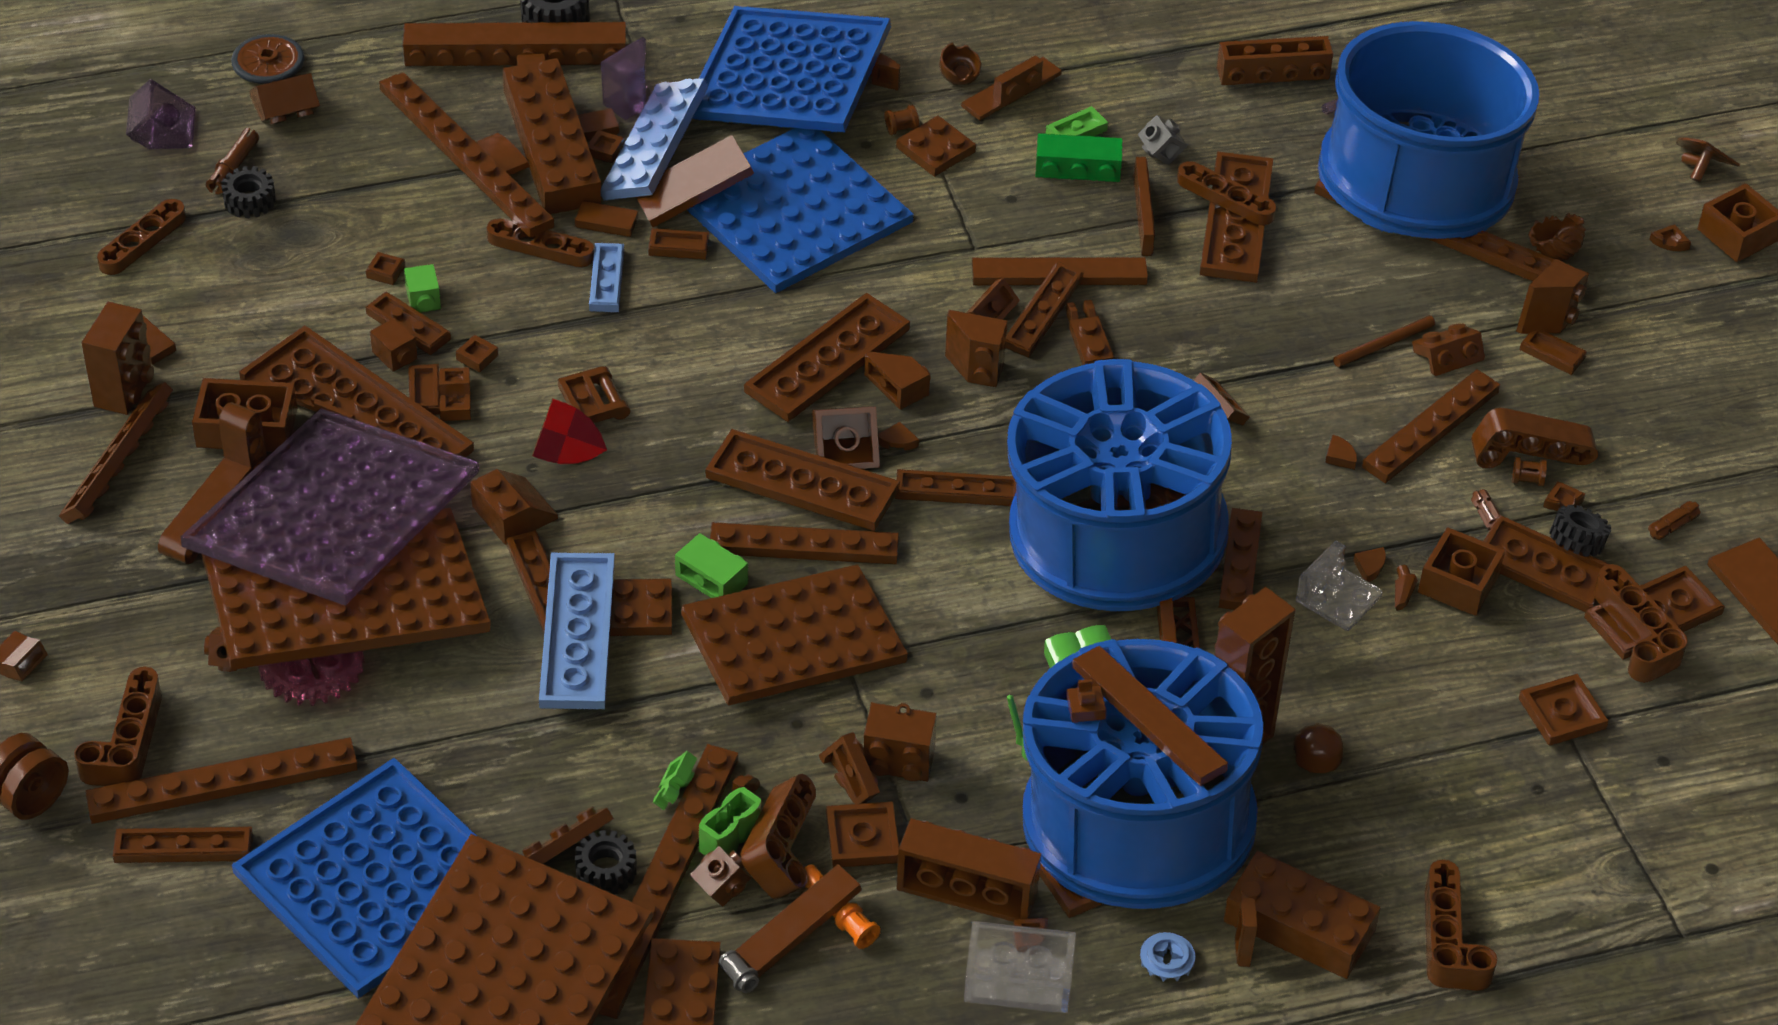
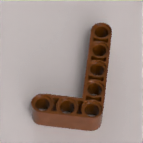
M232 402L225 405L219 418L224 459L164 530L158 542V552L186 564H191L201 553L200 542L209 541L214 537L263 476L267 466L260 413Z

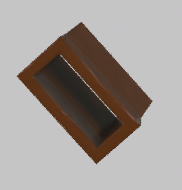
M14 630L0 645V674L7 678L23 681L48 655L42 642L39 639L27 637Z

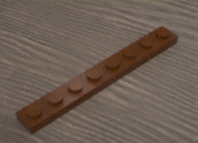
M351 737L88 789L85 792L91 824L357 771L358 768Z

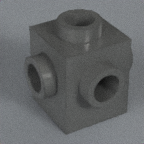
M1156 115L1138 133V136L1144 143L1142 145L1143 150L1150 157H1155L1167 165L1188 146L1179 134L1181 128L1170 118L1165 120L1159 115Z

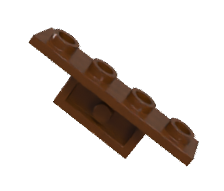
M1035 55L996 77L993 85L961 102V107L980 121L1062 75V70L1045 57L1039 58Z

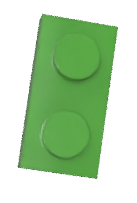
M1091 106L1046 125V134L1096 136L1107 131L1108 121Z

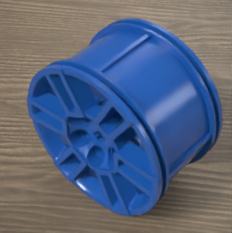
M1411 21L1386 24L1358 35L1347 44L1339 58L1335 78L1338 101L1333 125L1325 134L1318 162L1320 180L1334 200L1367 225L1388 233H1398L1412 237L1436 239L1465 238L1476 235L1482 230L1486 231L1489 227L1500 221L1508 213L1514 201L1518 186L1517 164L1525 133L1533 123L1539 102L1538 84L1526 63L1510 49L1487 36L1465 28L1435 22ZM1399 122H1409V124L1407 126Z
M1129 359L1098 360L1095 363L1081 365L1060 372L1027 392L1013 412L1007 438L1009 467L1016 481V493L1010 508L1009 531L1011 547L1015 558L1024 572L1037 585L1062 600L1082 607L1106 611H1133L1159 606L1160 601L1172 598V601L1177 600L1195 590L1212 575L1223 558L1228 540V510L1222 494V483L1230 467L1232 437L1229 421L1220 402L1207 388L1168 368L1148 363L1133 362ZM1151 483L1186 494L1182 498L1164 506L1153 509L1146 508V500L1151 495ZM1090 486L1091 498L1101 504V511L1079 507L1061 499ZM1119 495H1123L1129 501L1130 510H1118L1117 499Z
M1112 639L1083 647L1078 652L1059 661L1038 680L1027 697L1024 707L1023 744L1031 767V776L1027 782L1023 797V831L1029 849L1042 853L1041 864L1059 884L1082 897L1111 906L1136 909L1175 906L1201 898L1225 884L1244 865L1250 855L1256 836L1257 802L1251 785V777L1260 760L1263 719L1258 701L1252 690L1234 670L1227 666L1226 662L1200 648H1192L1168 641L1152 639L1116 641ZM1100 645L1228 762V771L1222 774L1225 779L1209 790H1206L1204 785L1199 786L1104 697L1106 719L1072 723L1067 702V689L1078 688V680H1085L1073 669V659ZM1084 754L1061 774L1057 772L1066 763ZM1098 775V777L1086 789L1082 788L1095 776ZM1177 786L1184 795V798H1176L1171 787ZM1123 787L1125 792L1133 796H1143L1149 793L1155 804H1132L1109 799Z

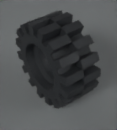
M248 166L243 167V171H239L238 168L234 169V175L228 173L226 179L223 178L221 187L224 206L226 209L228 208L230 214L235 212V216L239 218L242 214H244L245 218H250V214H254L256 218L260 217L259 212L265 215L268 213V208L272 209L274 207V203H276L274 181L270 173L267 174L266 170L261 169L258 172V167L253 166L252 170H248ZM246 191H256V192L248 193V194H244V193H243V192H246Z
M1573 505L1561 506L1549 534H1551L1550 537L1553 540H1556V544L1564 545L1563 549L1567 551L1572 549L1574 550L1573 553L1577 555L1581 552L1583 556L1589 557V554L1597 556L1604 549L1611 532V525L1608 524L1606 519H1601L1602 515L1598 513L1593 514L1591 509L1587 508L1586 511L1583 510L1582 506L1578 505L1576 508Z
M606 830L600 831L599 837H596L594 832L589 834V841L583 838L580 841V847L577 846L576 877L604 891L611 890L612 894H618V887L624 891L628 888V882L633 883L634 875L637 873L634 844L632 841L627 842V836L624 834L618 838L616 831H611L610 836H606ZM604 857L614 858L619 861L617 865L611 868H599L593 865L594 861Z

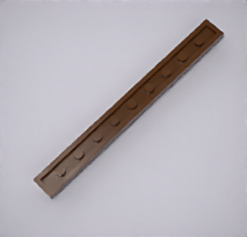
M404 72L379 81L380 91L530 238L554 228V218Z
M1319 180L1315 185L1314 193L1336 202L1321 180ZM1483 230L1476 235L1465 238H1426L1531 281H1534L1555 260ZM1585 272V273H1587V275H1586V279H1585L1584 285H1585V284L1587 283V281H1588V276H1589V273H1588V272Z
M707 744L694 771V777L688 784L632 903L651 910L653 918L598 1014L618 1019L651 949V940L656 938L699 846L700 822L706 814L717 808L738 763V752Z

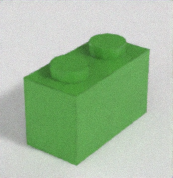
M699 533L675 554V575L710 598L740 592L748 584V563L741 556L734 555L721 547L717 541L710 540Z

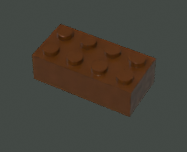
M911 818L898 849L896 890L1014 922V919H1029L1038 894L1042 853L1025 847L1001 843L996 839H987L968 834L962 830L938 826L929 821Z
M1257 850L1227 898L1224 922L1237 927L1241 900L1243 898H1255L1257 938L1347 979L1376 931L1381 907Z

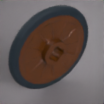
M265 34L242 42L233 52L231 63L234 71L241 78L252 83L267 84L293 77L302 68L305 57L303 49L293 39L282 35Z

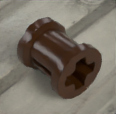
M908 105L907 109L895 112L891 110L885 111V125L890 135H895L900 130L909 128L914 130L919 127V116L914 105Z
M1515 456L1512 483L1518 484L1519 481L1532 482L1543 487L1546 478L1547 460L1541 459L1540 462L1521 460V457Z

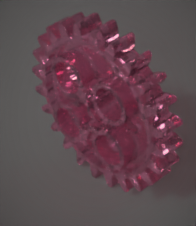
M356 651L312 658V662L317 668L319 680H316L313 675L309 658L258 666L260 679L265 682L266 690L273 689L274 697L284 694V701L286 703L294 697L297 698L298 706L303 703L304 699H309L311 706L315 705L318 698H321L326 704L328 703L329 695L339 699L340 689L350 692V682H359L358 674L363 673V663L365 662L364 652Z

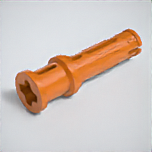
M813 864L804 867L808 878L805 885L807 889L823 877ZM848 902L833 915L836 926L842 931L845 930L853 938V943L857 948L864 949L869 947L878 938L881 931L880 926L875 922H870L862 914L863 910L858 904Z

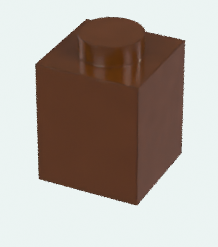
M395 318L370 331L372 353L392 372L418 359L416 337Z

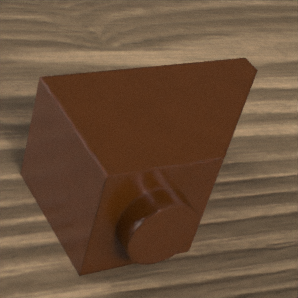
M868 352L865 354L864 375L900 410L929 395L930 373L925 366L920 365L913 357L878 352Z

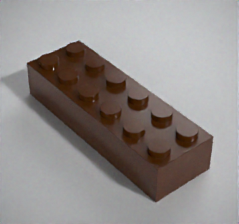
M558 58L503 68L504 94L529 163L542 207L549 214L579 209L582 201L601 204V181Z
M1264 587L1255 595L1250 594L1243 601L1242 605L1233 612H1226L1221 617L1218 623L1219 631L1215 644V656L1226 662L1227 666L1246 682L1258 701L1263 719L1262 745L1274 737L1296 610L1267 587Z

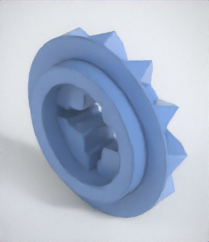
M1174 933L1154 934L1141 947V967H1145L1150 976H1159L1163 982L1167 978H1174L1178 981L1182 975H1189L1195 963V951L1190 942ZM1167 949L1171 950V961L1168 965L1163 962Z

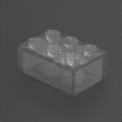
M972 921L964 1002L1068 1013L1076 932Z

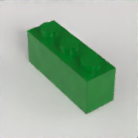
M1038 133L1035 177L1120 182L1122 138Z

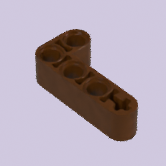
M1496 408L1489 411L1471 437L1476 462L1482 468H1494L1500 465L1509 451L1576 465H1588L1598 457L1593 431L1589 426L1507 408Z
M1615 564L1603 566L1598 574L1594 597L1636 642L1628 666L1630 677L1635 681L1647 683L1677 669L1682 663L1688 642L1685 633L1622 567Z
M139 667L130 673L111 742L86 741L76 747L74 757L79 778L83 783L108 786L138 780L142 777L162 700L158 674L153 668Z
M798 774L772 789L741 851L743 866L773 899H780L807 884L808 878L804 866L790 851L816 797L814 783L805 774Z
M1437 860L1430 866L1425 887L1428 979L1432 984L1442 988L1484 990L1492 983L1497 964L1496 953L1487 946L1462 944L1459 868L1451 861Z

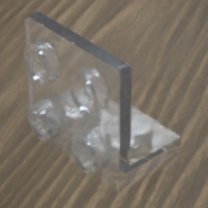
M1335 540L1300 576L1296 602L1345 631H1350L1382 597L1383 591L1344 568L1346 564L1344 560L1346 546Z

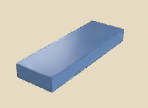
M595 243L589 311L619 312L624 244Z

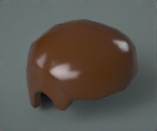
M953 42L942 49L939 61L942 76L948 82L957 85L970 84L979 77L982 65L979 55L970 49L968 45L957 47Z
M1317 723L1304 726L1298 731L1294 739L1296 762L1301 768L1309 772L1326 773L1334 771L1342 763L1343 759L1341 735L1331 726Z

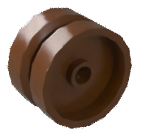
M18 733L8 737L0 744V804L20 820H30L41 815L61 795L68 779V765L64 759L51 749H47L43 743L30 733Z

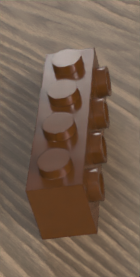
M1328 36L1220 42L1217 70L1221 85L1330 79L1333 51Z

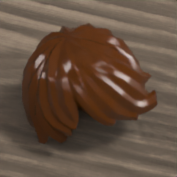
M1570 213L1566 214L1563 221L1557 218V216L1554 217L1552 215L1550 218L1545 216L1542 223L1538 220L1534 221V226L1531 227L1528 237L1532 246H1536V250L1540 251L1543 255L1560 261L1568 260L1578 253L1583 245L1586 230L1583 226L1585 221L1584 218L1576 214L1570 215Z

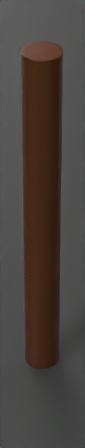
M1429 315L1335 356L1333 358L1334 364L1339 368L1435 326V320Z

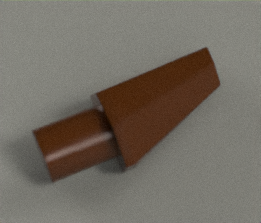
M1400 565L1396 569L1399 577L1395 580L1396 611L1402 610L1407 606L1418 582L1416 575L1410 573L1407 565Z

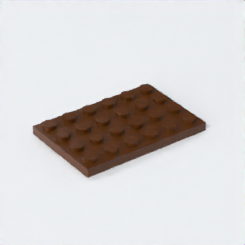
M858 564L682 605L681 614L728 706L907 662L908 653Z

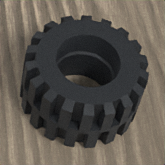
M520 0L522 23L589 22V0Z

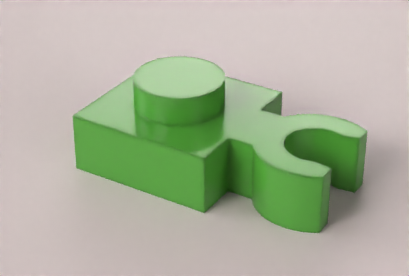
M686 751L670 762L659 785L660 790L653 800L654 804L664 810L668 802L673 804L676 801L680 787L685 788L693 779L695 773L692 769L698 758Z

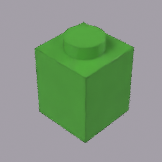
M434 265L404 268L406 291L410 307L418 312L440 310V292Z

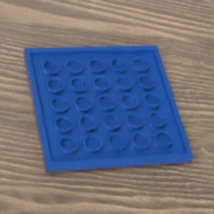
M734 6L699 79H705L708 89L692 119L845 132L891 29L890 18Z
M794 128L744 153L754 172L753 175L687 209L774 293L913 223L914 215L823 132Z
M392 758L233 863L232 870L263 904L359 999L382 982L470 834H475L399 761Z

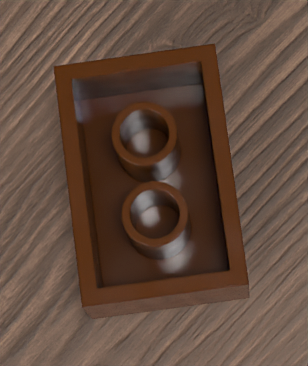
M108 301L81 342L94 407L128 415L133 405L139 402L141 392L146 384H149L153 379L154 367L151 366L150 345H148L146 337L147 325L143 320L142 309Z
M203 378L192 420L196 448L223 449L219 418L225 405L232 402L260 413L266 451L288 453L298 409L294 383Z

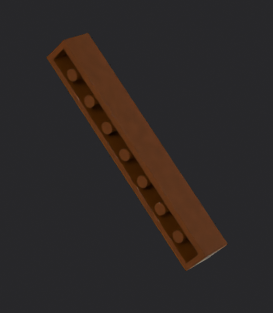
M626 22L404 23L405 66L517 65L516 55L544 53L545 60L558 58L560 65H626Z

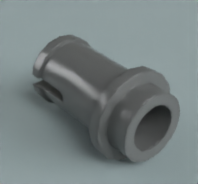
M729 950L720 957L719 966L734 981L733 986L737 991L749 993L759 984L758 972L754 968H749L737 951Z

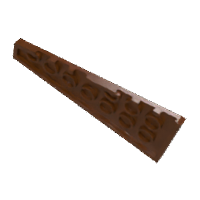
M305 325L239 371L240 380L294 383L298 405L450 467L455 466L474 451V442Z

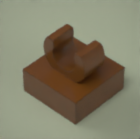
M1092 679L1078 680V688L1067 689V702L1072 723L1106 719V708L1101 685L1092 686Z

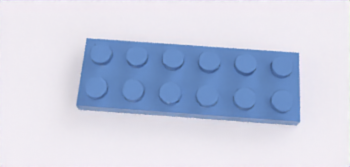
M704 78L656 84L601 187V197L603 200L653 195L708 89Z
M551 552L539 708L605 709L615 568L614 553Z

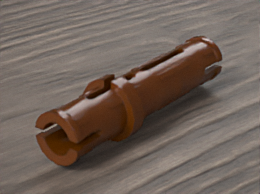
M245 128L225 158L217 162L215 172L206 182V187L211 193L216 186L219 187L215 194L222 193L221 185L223 178L226 179L228 173L234 175L233 170L240 167L254 145L259 141V135L255 130H252L251 134L247 137L251 128Z

